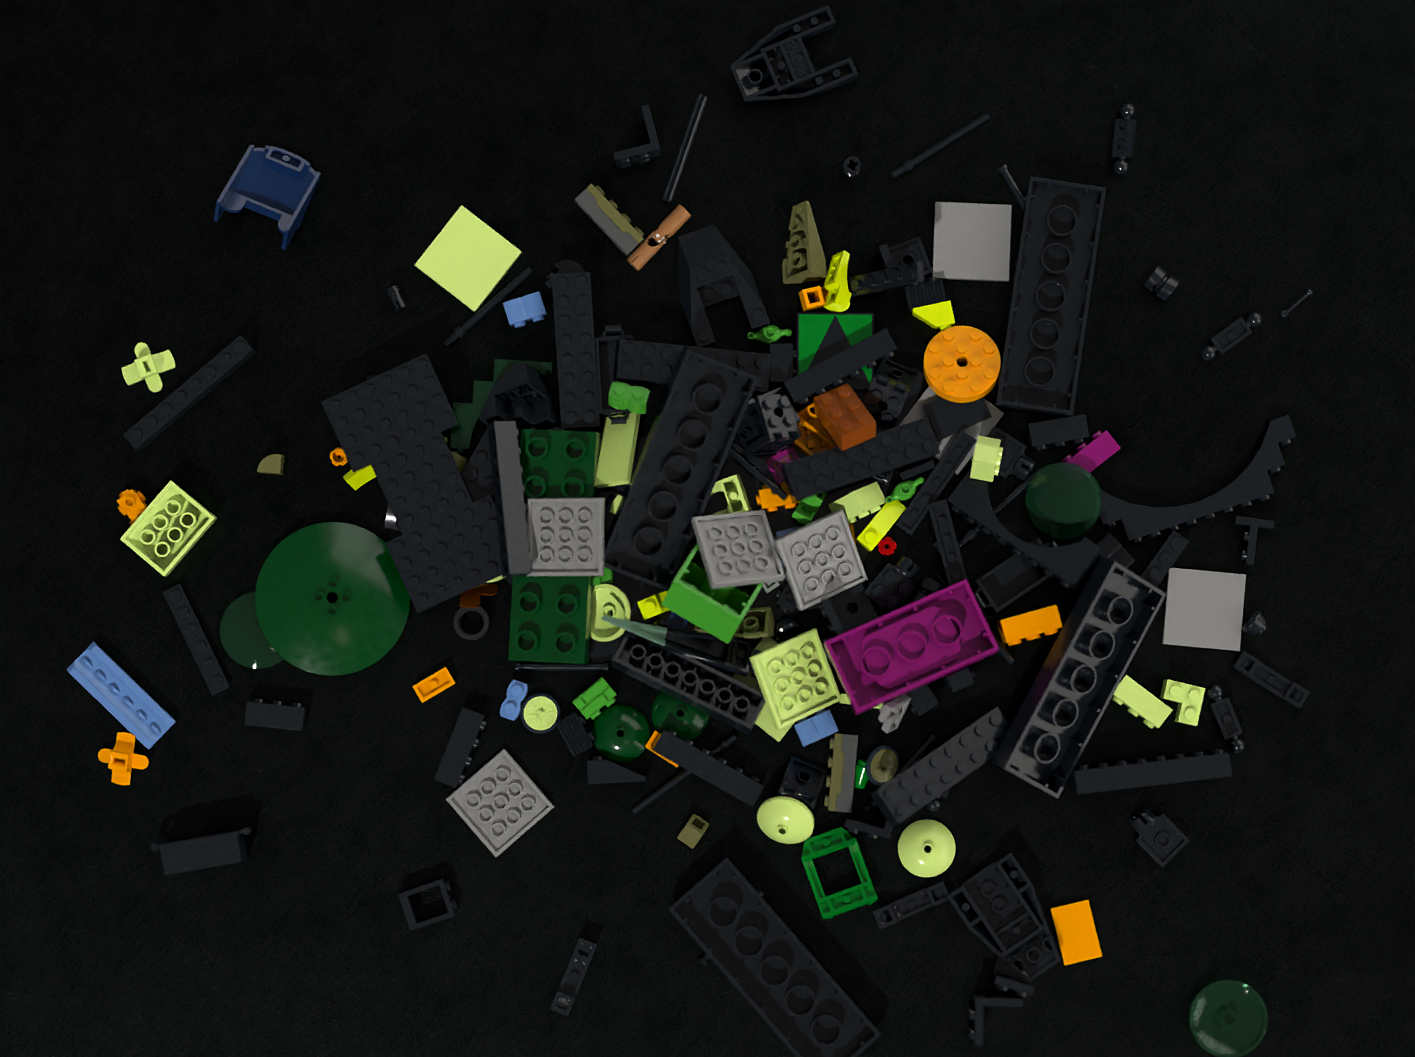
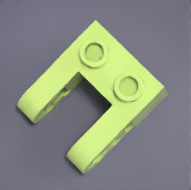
M733 475L715 483L711 495L724 492L729 506H727L728 509L711 515L752 511L740 475Z

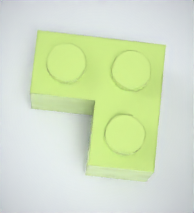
M978 436L970 478L993 482L994 475L998 476L1003 447H1000L1001 440Z
M874 482L847 494L828 506L832 513L842 509L849 525L857 521V516L861 519L870 513L881 510L880 505L886 503V499L878 483Z
M1168 679L1164 680L1160 698L1178 702L1175 722L1197 726L1205 688Z

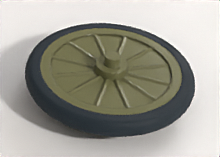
M887 745L875 748L869 754L866 761L867 777L876 785H884L895 776L899 769V756L895 749Z

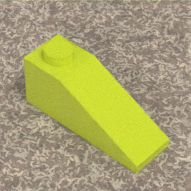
M898 500L891 503L886 502L855 540L869 552L872 551L905 511L906 507Z

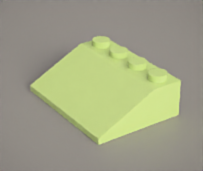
M170 480L120 540L166 577L215 522L217 517Z

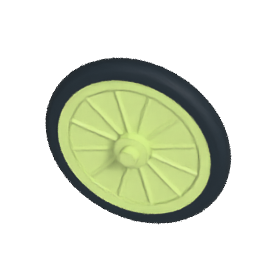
M536 693L529 696L523 702L520 717L523 725L528 730L537 734H544L556 727L555 723L560 721L561 709L556 699L551 695Z

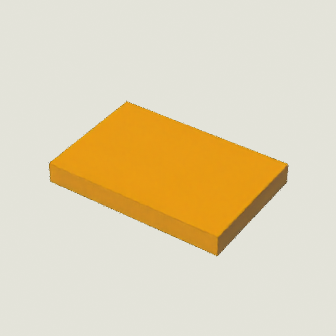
M1088 899L1050 908L1064 965L1102 957Z

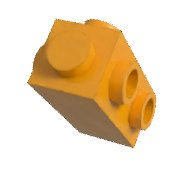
M781 482V489L789 495L786 483ZM766 485L762 486V489L758 491L759 495H755L757 506H761L762 510L766 509V513L778 511L777 507L785 506V509L797 507L796 504L800 503V501L792 503L790 495L783 501L778 495H773L771 493L772 490Z
M127 489L119 495L120 498L117 502L119 504L118 509L124 516L128 515L131 519L129 523L132 525L148 506L144 502L146 498L140 491L136 492L133 489L129 491Z

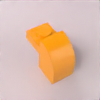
M820 286L801 290L798 294L803 311L809 312L823 308L829 291Z

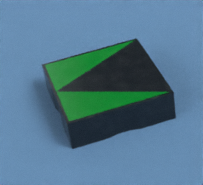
M797 313V375L874 335V313ZM865 367L860 370L861 373L853 378H850V376L844 378V382L837 387L848 383L854 392H867L874 377V367L870 369ZM833 385L827 387L826 390H832L837 387H833Z

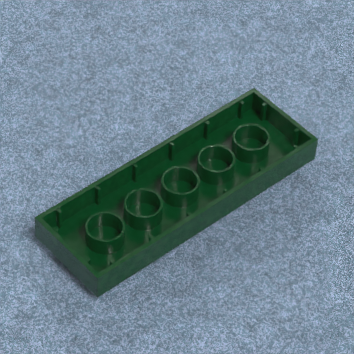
M521 429V454L519 458L520 465L523 468L521 478L522 484L525 487L523 497L526 506L527 498H598V488L595 487V479L600 453L601 434L598 432ZM593 576L513 577L508 660L589 664Z

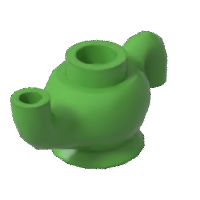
M767 325L755 333L749 332L747 337L770 345L775 344L783 335L790 337L792 330H781L774 325Z
M920 476L914 481L904 480L899 482L892 494L886 498V502L891 503L895 500L910 499L915 494L916 487L919 484H923L925 478Z

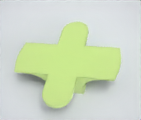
M138 343L134 349L137 359L134 360V363L122 367L123 377L128 385L145 379L150 391L159 392L163 386L159 374L175 368L174 358L169 350L152 355L147 344Z

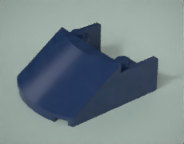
M250 145L216 202L214 221L218 222L224 210L238 213L244 207L278 221V230L284 234L281 249L285 250L295 231L301 225L321 174L319 171L315 172L310 167L311 164L289 151L266 145L265 148H254V145Z

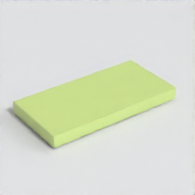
M629 413L627 424L611 425L609 417H605L595 487L604 488L630 483L640 414ZM626 414L616 415V416H611V417L626 416Z

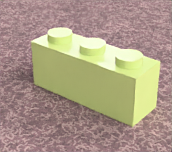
M1123 675L1113 694L1112 699L1119 705L1125 704L1129 707L1127 710L1135 717L1141 716L1144 719L1143 723L1151 729L1153 727L1160 728L1172 712L1170 707L1127 675Z

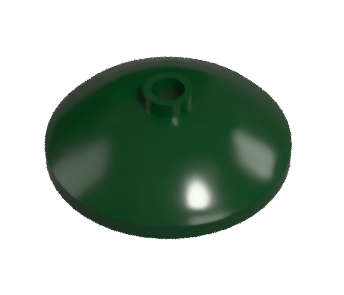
M663 692L659 693L653 703L652 721L659 733L661 729L666 731L669 728L678 733L676 737L679 739L687 738L692 740L704 731L708 723L709 715ZM678 710H683L684 715L682 717L677 716L676 712Z
M628 705L608 707L598 715L593 724L592 734L596 740L593 743L598 752L608 760L614 762L631 761L642 754L646 748L645 745L650 737L648 722L644 715L634 707ZM618 730L624 731L623 737L617 736Z

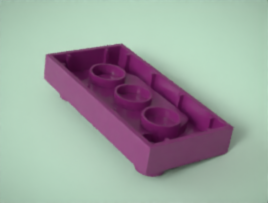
M966 579L824 642V647L855 715L991 656L999 650Z

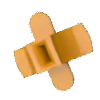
M117 732L114 748H103L98 752L99 760L103 763H108V768L112 769L111 782L115 784L130 785L132 768L145 769L149 765V760L146 756L134 753L136 736L130 733Z

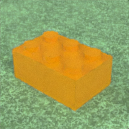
M1057 605L997 621L1002 642L1008 643V646L1022 643V638H1026L1027 641L1040 638V633L1045 632V636L1058 633V628L1063 627Z

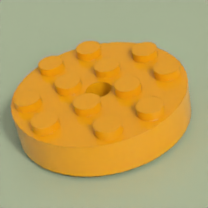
M954 326L939 332L929 342L923 361L924 376L930 388L943 399L956 403L973 402L987 395L995 386L1001 367L1000 353L994 341L983 331L970 326ZM963 362L966 363V366L960 367L957 363Z

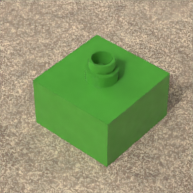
M697 542L661 605L729 644L764 583L711 589Z

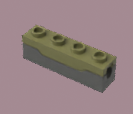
M590 184L587 189L575 198V202L620 250L629 257L644 241V233L637 226L633 228L630 225L631 220L625 213L620 214L616 210L618 206L611 199L608 201L603 196L605 193L598 185L594 187Z
M834 733V737H830L829 748L833 749V754L828 758V768H831V775H827L826 787H829V795L825 794L824 806H828V811L851 813L858 735Z

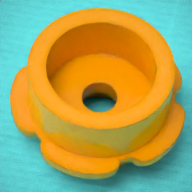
M341 447L335 448L330 453L331 462L335 466H343L348 462Z

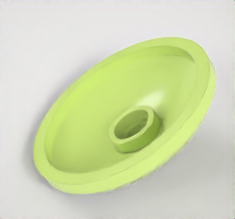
M600 584L593 587L590 637L592 639L609 642L617 639L624 633L625 629L601 619L605 615L630 620V604L625 593L620 588L611 584Z
M772 797L761 804L757 813V822L760 829L769 838L780 843L796 844L803 842L810 837L814 829V817L811 811L803 803L790 797Z
M930 819L915 821L908 825L900 835L898 841L900 861L914 875L920 877L937 876L949 868L955 857L956 847L954 838L949 829L938 821ZM927 845L931 847V851L928 853L924 851V847Z

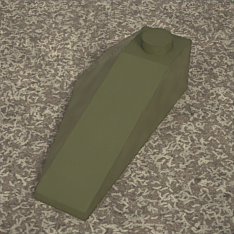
M805 201L792 208L789 225L791 235L789 242L786 241L785 248H788L787 257L783 259L782 263L784 284L813 283L826 278L824 252L810 203Z
M771 607L749 609L733 636L742 638L774 636L776 622ZM694 626L695 632L708 633L702 628Z

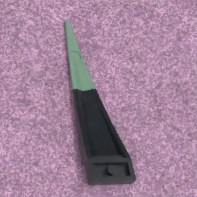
M605 615L601 618L608 623L726 673L730 671L745 677L749 673V657H751L753 642L747 639L733 636L729 644L710 633L653 626Z

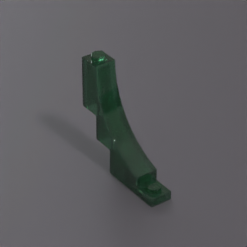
M495 359L493 382L474 380L473 402H453V412L459 423L451 428L450 448L455 450V453L466 454V450L471 451L474 432L480 421L479 416L494 383L510 367L525 361ZM526 361L537 370L539 375H548V372H553V363Z

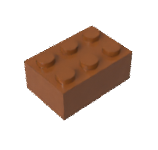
M848 383L814 397V413L841 451L876 436V421Z

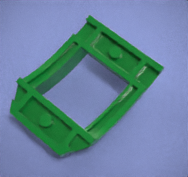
M839 827L805 840L801 859L823 919H833L835 915L866 904L871 905L878 899L857 840L848 831ZM848 847L861 884L825 897L812 859Z

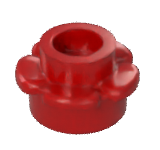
M884 537L878 543V551L882 555L890 556L897 547L896 542L890 537Z

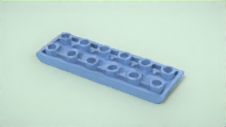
M95 642L67 668V671L148 749L176 722Z

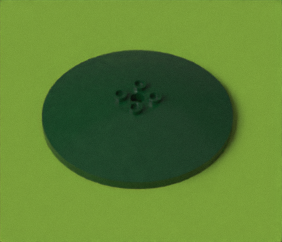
M340 522L310 525L292 533L281 541L263 564L258 576L255 592V608L258 622L265 638L273 649L283 659L297 668L326 676L355 673L370 667L383 658L401 636L407 622L410 607V596L386 543L377 535L364 528ZM331 592L338 595V600L335 603L327 601V595Z

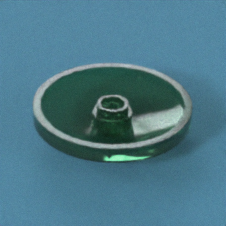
M1059 462L1042 468L1034 475L1026 491L1025 503L1029 518L1038 530L1055 539H1071L1081 536L1094 526L1101 512L1102 494L1096 479L1085 468L1074 463Z
M255 592L247 593L234 600L225 610L220 623V638L227 654L237 663L255 669L272 667L283 661L284 659L269 644L261 630L255 608Z
M1222 979L1209 983L1197 993L1190 1006L1189 1026L1192 1035L1203 1049L1215 1056L1241 1057L1246 1055L1259 1045L1266 1033L1268 1023L1266 1006L1260 995L1243 982Z

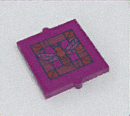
M792 446L790 449L788 448L782 452L779 451L776 455L765 460L776 483L781 485V482H785L780 467L785 463L800 458Z

